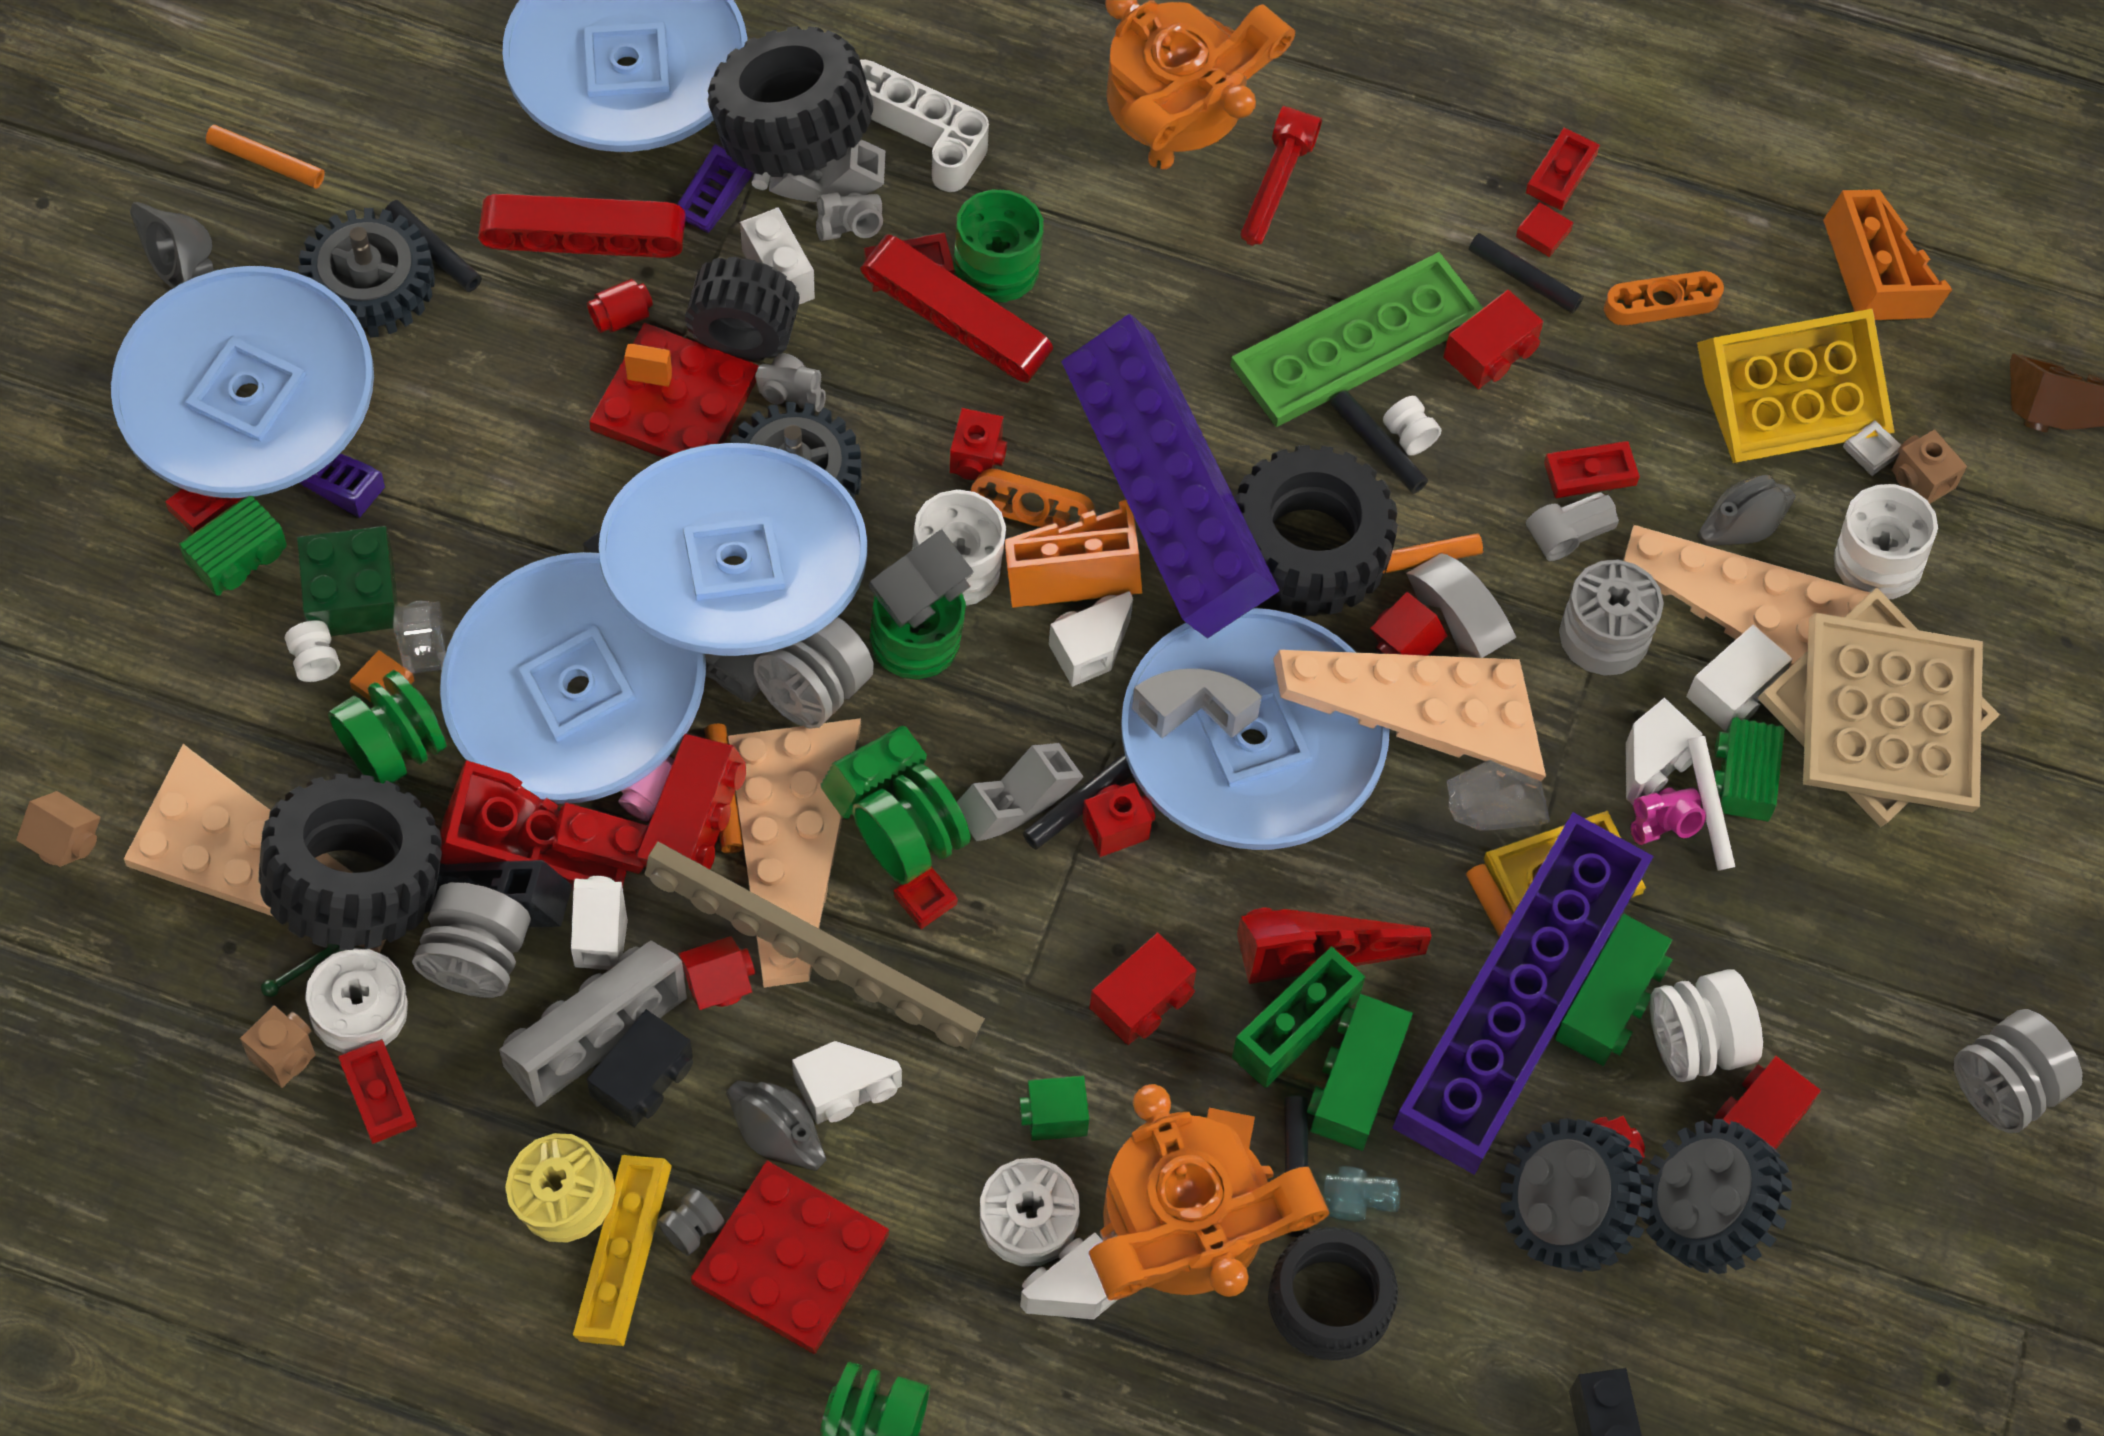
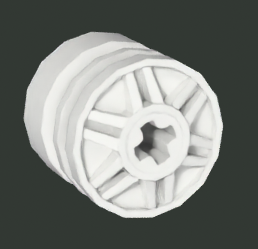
M1896 484L1875 485L1862 490L1850 502L1834 552L1835 570L1843 583L1849 587L1870 593L1875 588H1878L1888 599H1895L1908 594L1921 580L1938 530L1935 511L1929 502L1917 492Z
M964 490L942 492L927 500L917 513L913 549L942 529L974 571L971 577L966 580L971 587L963 593L966 605L976 604L989 596L999 582L1006 534L1003 515L991 500L976 492Z
M1734 969L1700 976L1696 982V987L1689 981H1680L1674 987L1665 985L1654 988L1650 1000L1653 1033L1662 1060L1669 1073L1677 1081L1686 1082L1694 1080L1697 1075H1712L1716 1069V1064L1722 1069L1731 1070L1759 1061L1762 1056L1763 1037L1758 1010L1743 977Z

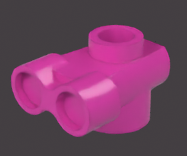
M1666 788L1659 794L1654 792L1636 798L1633 804L1636 820L1631 824V834L1639 845L1658 840L1661 834L1673 830L1681 838H1689L1695 835L1703 827L1706 820V813L1701 808L1700 794L1694 788L1679 791L1673 788Z

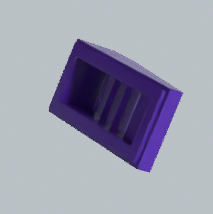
M715 144L677 204L686 213L685 221L709 234L744 189L753 172L733 162L725 150ZM721 168L732 174L730 179H727L717 172ZM712 180L724 187L722 192L709 186L710 181ZM704 192L717 200L713 205L699 198V195ZM692 204H695L709 213L703 218L688 209Z
M341 453L319 472L299 482V484L358 518L362 516L385 488L380 471ZM330 466L334 467V470L326 479L320 478ZM342 473L347 475L339 485L334 484ZM354 480L359 482L352 491L348 490Z

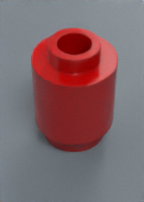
M632 278L594 295L595 299L587 302L589 315L600 333L607 330L613 333L648 318V308L653 306L647 287L643 283L637 285Z

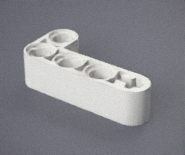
M860 60L873 101L871 120L933 148L932 181L935 186L946 192H955L962 189L988 151L989 123L985 114L873 61Z

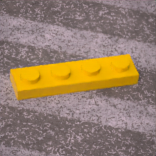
M622 1155L614 1183L615 1194L612 1208L604 1219L573 1336L580 1342L624 1346L672 1167L665 1158Z

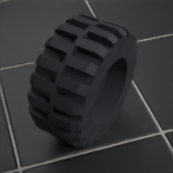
M799 26L787 27V31L777 32V30L766 32V36L756 40L754 37L746 41L744 47L740 50L735 48L727 55L726 62H721L716 68L714 77H712L709 84V96L707 99L726 154L732 158L733 162L759 175L767 172L771 177H783L786 173L797 176L805 174L806 170L815 168L816 171L827 166V162L833 159L838 161L846 155L849 147L854 148L860 142L863 136L862 133H866L871 122L873 101L859 55L847 40L829 30L824 33L818 27L809 26L807 30H802Z
M1310 445L1295 446V451L1288 453L1287 449H1282L1272 453L1270 462L1267 459L1260 460L1252 467L1251 474L1245 475L1239 484L1238 494L1234 499L1280 590L1264 602L1268 604L1272 600L1280 603V610L1292 613L1293 608L1304 610L1303 615L1317 616L1318 610L1325 609L1329 615L1342 612L1343 604L1347 603L1349 607H1354L1364 601L1365 593H1373L1380 585L1382 576L1386 574L1398 528L1396 523L1398 514L1396 503L1390 499L1391 490L1386 482L1382 479L1376 481L1377 471L1367 463L1361 466L1357 463V457L1346 451L1343 455L1333 452V447L1322 445L1320 450H1310ZM1297 510L1320 511L1338 520L1348 531L1351 540L1332 550H1306L1287 541L1278 532L1274 522L1281 516Z
M335 774L332 780L324 781L323 777L307 782V787L304 789L301 786L296 787L285 795V800L282 799L274 805L270 811L269 819L264 823L258 882L261 884L260 893L264 903L271 907L270 913L282 925L286 922L289 923L288 930L300 938H303L305 935L312 938V943L319 946L327 947L329 943L340 945L339 950H353L356 945H365V949L381 946L382 940L388 939L391 943L406 934V928L412 930L424 920V914L430 911L434 902L442 854V840L440 831L435 826V819L425 807L420 809L421 802L411 793L402 794L399 792V786L389 781H385L384 784L375 782L373 776L361 775L360 779L348 778V774ZM351 850L368 854L381 861L385 866L370 872L348 873L327 867L315 858L332 851Z

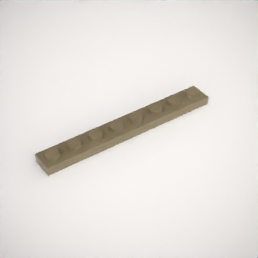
M660 842L656 843L648 856L645 875L661 890L666 892L675 891L690 899L691 903L700 911L707 914L716 913L729 920L733 927L747 936L756 935L771 943L773 948L781 955L788 958L797 957L812 965L813 969L820 976L828 980H839L854 988L855 993L862 999L884 1004L895 1010V1014L903 1021L913 1025L920 1024L935 1032L936 1036L945 1044L953 1047L961 1046L968 1051L971 1048L985 1018Z

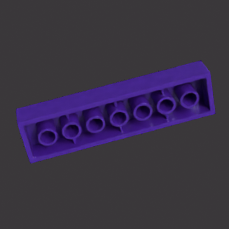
M1129 313L1063 359L1061 362L1183 621L1208 639L1279 592L1280 590L1155 336Z
M1572 812L1399 1110L1392 1127L1394 1130L1475 1175L1654 856Z

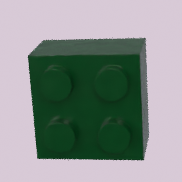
M386 526L297 537L303 611L306 621L316 620L327 624L331 636L400 628L393 552Z

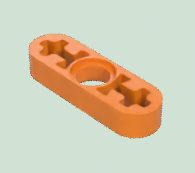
M1708 271L1619 283L1609 290L1604 304V312L1611 322L1618 325H1632L1710 313L1718 307L1724 291V285L1716 274ZM1697 288H1702L1703 292L1696 290ZM1659 291L1667 292L1673 296L1675 302L1670 305H1662L1654 299L1653 294ZM1704 293H1710V296L1705 297ZM1618 300H1623L1626 305H1631V308L1626 309L1623 303H1617Z
M999 469L984 470L979 474L971 487V492H976L991 500L1002 512L1003 517L1040 528L1056 523L1058 529L1081 522V517L1077 522L1070 520V513L1068 511L1071 506L1078 508L1079 516L1093 510L1095 512L1091 499L1082 493ZM989 482L996 484L995 490L998 494L995 498L988 497L989 492L986 486ZM1012 488L1017 489V492L1012 499L1011 505L1008 504V500L1011 497L1009 493L1011 492ZM1026 493L1039 495L1044 502V509L1039 512L1027 510L1022 503V495ZM1054 500H1056L1059 503L1055 508L1057 511L1055 515L1052 517L1048 514L1054 505Z

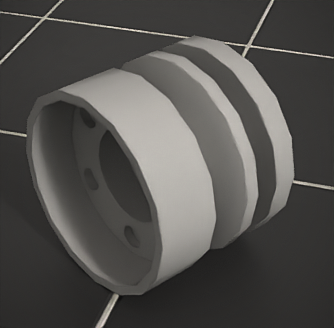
M1622 560L1599 561L1583 570L1574 582L1559 629L1562 647L1571 661L1586 671L1600 675L1622 674L1640 663L1648 651L1664 605L1661 589L1651 574L1636 564Z
M836 617L822 630L805 640L785 648L762 653L754 662V676L759 688L768 701L783 716L797 725L812 729L820 728L842 706L844 699H850L871 678L874 663L868 648L860 636L845 621Z
M453 882L441 885L428 916L431 927L425 929L421 935V945L416 950L412 961L415 969L426 979L455 992L488 998L503 995L510 981L509 974H511L516 964L512 953L518 952L521 948L531 921L528 911L514 899L484 886Z
M2029 1009L2017 1010L1997 1024L1990 1032V1035L1980 1036L1973 1045H1967L1954 1058V1072L1959 1086L1970 1104L1986 1121L2006 1133H2019L2031 1121L2040 1118L2046 1111V1107H2055L2076 1092L2082 1085V1069L2078 1057L2068 1040L2049 1020Z

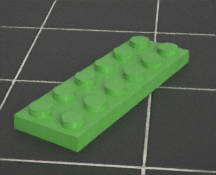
M1438 252L1232 356L1230 366L1275 427H1278L1335 398L1340 392L1348 391L1448 340L1451 332L1482 310L1483 307L1441 253Z

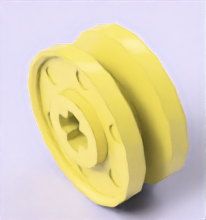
M553 1133L534 1140L519 1152L512 1163L505 1186L508 1204L518 1218L527 1225L533 1234L549 1242L568 1243L586 1237L602 1224L612 1208L615 1194V1184L610 1168L587 1141L573 1134Z

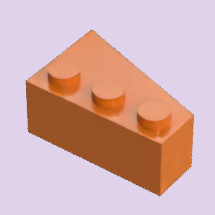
M1880 189L1842 190L1823 221L1854 312L1873 309L1875 320L1932 318L1952 291L1950 285L1946 280L1939 281L1927 265L1930 258L1923 249L1917 251L1905 235L1908 231L1907 226Z
M1127 500L1119 502V509L1096 516L1094 510L1081 514V522L1060 529L1054 523L1005 539L1012 608L1069 601L1077 602L1103 598L1109 595L1119 596L1128 591L1131 595L1142 594L1135 520Z

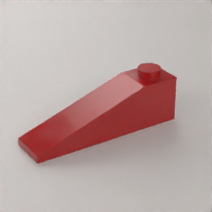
M468 760L465 761L440 830L442 840L440 863L458 864L543 860L573 885L571 890H574L575 879H588L592 876H604L614 880V882H622L623 888L626 870L552 850L560 811L557 810L559 807L548 798H545V800L540 799L521 786L523 782L510 773Z
M1258 908L1248 912L1245 916H1241L1237 937L1248 983L1254 984L1301 976L1331 946L1353 966L1425 955L1432 934L1428 927L1291 909L1272 911L1271 908Z

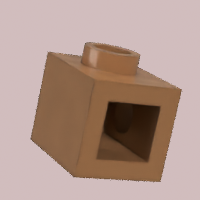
M1934 429L1921 438L1918 435H1914L1907 439L1898 448L1899 456L1891 471L1895 474L1900 486L1914 490L1930 504L1956 489L1967 466Z
M55 791L29 802L16 841L38 853L43 861L61 867L78 859L85 858L90 854L97 841L95 832L101 817L60 792Z
M275 1005L240 1038L248 1059L281 1088L294 1076L301 1073L316 1055L308 1036L311 1033L309 1026L294 1012L286 1016Z

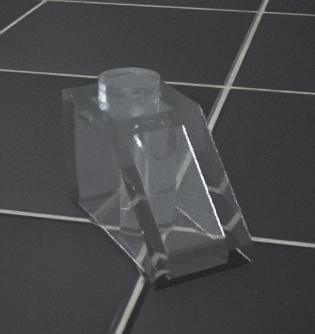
M414 601L407 606L395 607L394 633L403 667L412 673L442 670L447 651V640L440 601Z
M1488 760L1447 780L1450 795L1449 809L1456 822L1479 831L1543 825L1550 822L1542 782L1501 764Z

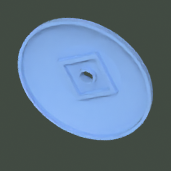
M519 0L505 28L503 61L507 81L514 97L522 109L541 127L557 137L583 147L602 151L634 152L655 149L681 141L709 125L713 121L707 100L710 81L714 77L718 65L721 62H726L727 55L735 48L738 50L743 48L748 39L742 15L734 0ZM623 57H632L637 60L631 66H622L617 63Z
M265 266L226 268L197 276L168 291L148 307L132 325L122 342L113 367L111 381L113 411L118 427L135 456L149 470L165 481L184 490L205 496L220 498L260 496L291 487L306 480L323 469L345 449L361 426L369 408L374 382L373 360L365 332L357 317L342 299L324 285L309 277L280 268ZM255 384L258 386L257 391L250 397L242 398L236 395L237 390L242 385Z
M748 443L711 444L691 448L665 457L638 473L623 487L608 508L602 523L599 538L600 568L606 587L617 606L630 620L652 636L668 644L698 653L722 656L754 655L785 648L805 640L822 630L844 611L856 594L864 576L867 562V535L862 515L848 491L837 479L813 462L796 454L764 445ZM730 556H738L745 560L739 565H729L723 562L725 558Z
M580 552L552 556L530 563L502 578L489 588L465 614L452 636L443 661L440 684L442 712L450 736L466 760L512 774L523 782L521 786L542 800L548 798L555 804H564L565 802L582 803L615 794L632 786L659 767L674 752L682 741L684 734L688 732L699 709L706 677V658L704 653L668 644L652 636L630 620L617 606L606 587L600 568L599 553ZM585 676L589 678L588 686L584 691L577 694L567 692L569 682L575 677Z
M1253 608L1208 639L1185 623L1165 635L1148 651L1134 671L1127 687L1123 702L1121 732L1129 768L1139 787L1159 811L1186 831L1214 843L1242 849L1272 850L1300 845L1322 837L1350 819L1363 806L1377 785L1384 768L1389 746L1390 730L1379 725L1372 729L1358 724V718L1338 711L1328 714L1280 697L1273 661L1274 656L1279 650L1356 653L1347 643L1326 628L1290 613ZM1178 669H1205L1220 672L1244 682L1260 694L1262 698L1258 718L1233 738L1202 708L1165 737L1161 738L1132 709L1134 687L1164 672ZM1255 729L1265 736V741L1256 745L1249 744L1242 738L1241 734L1246 730Z

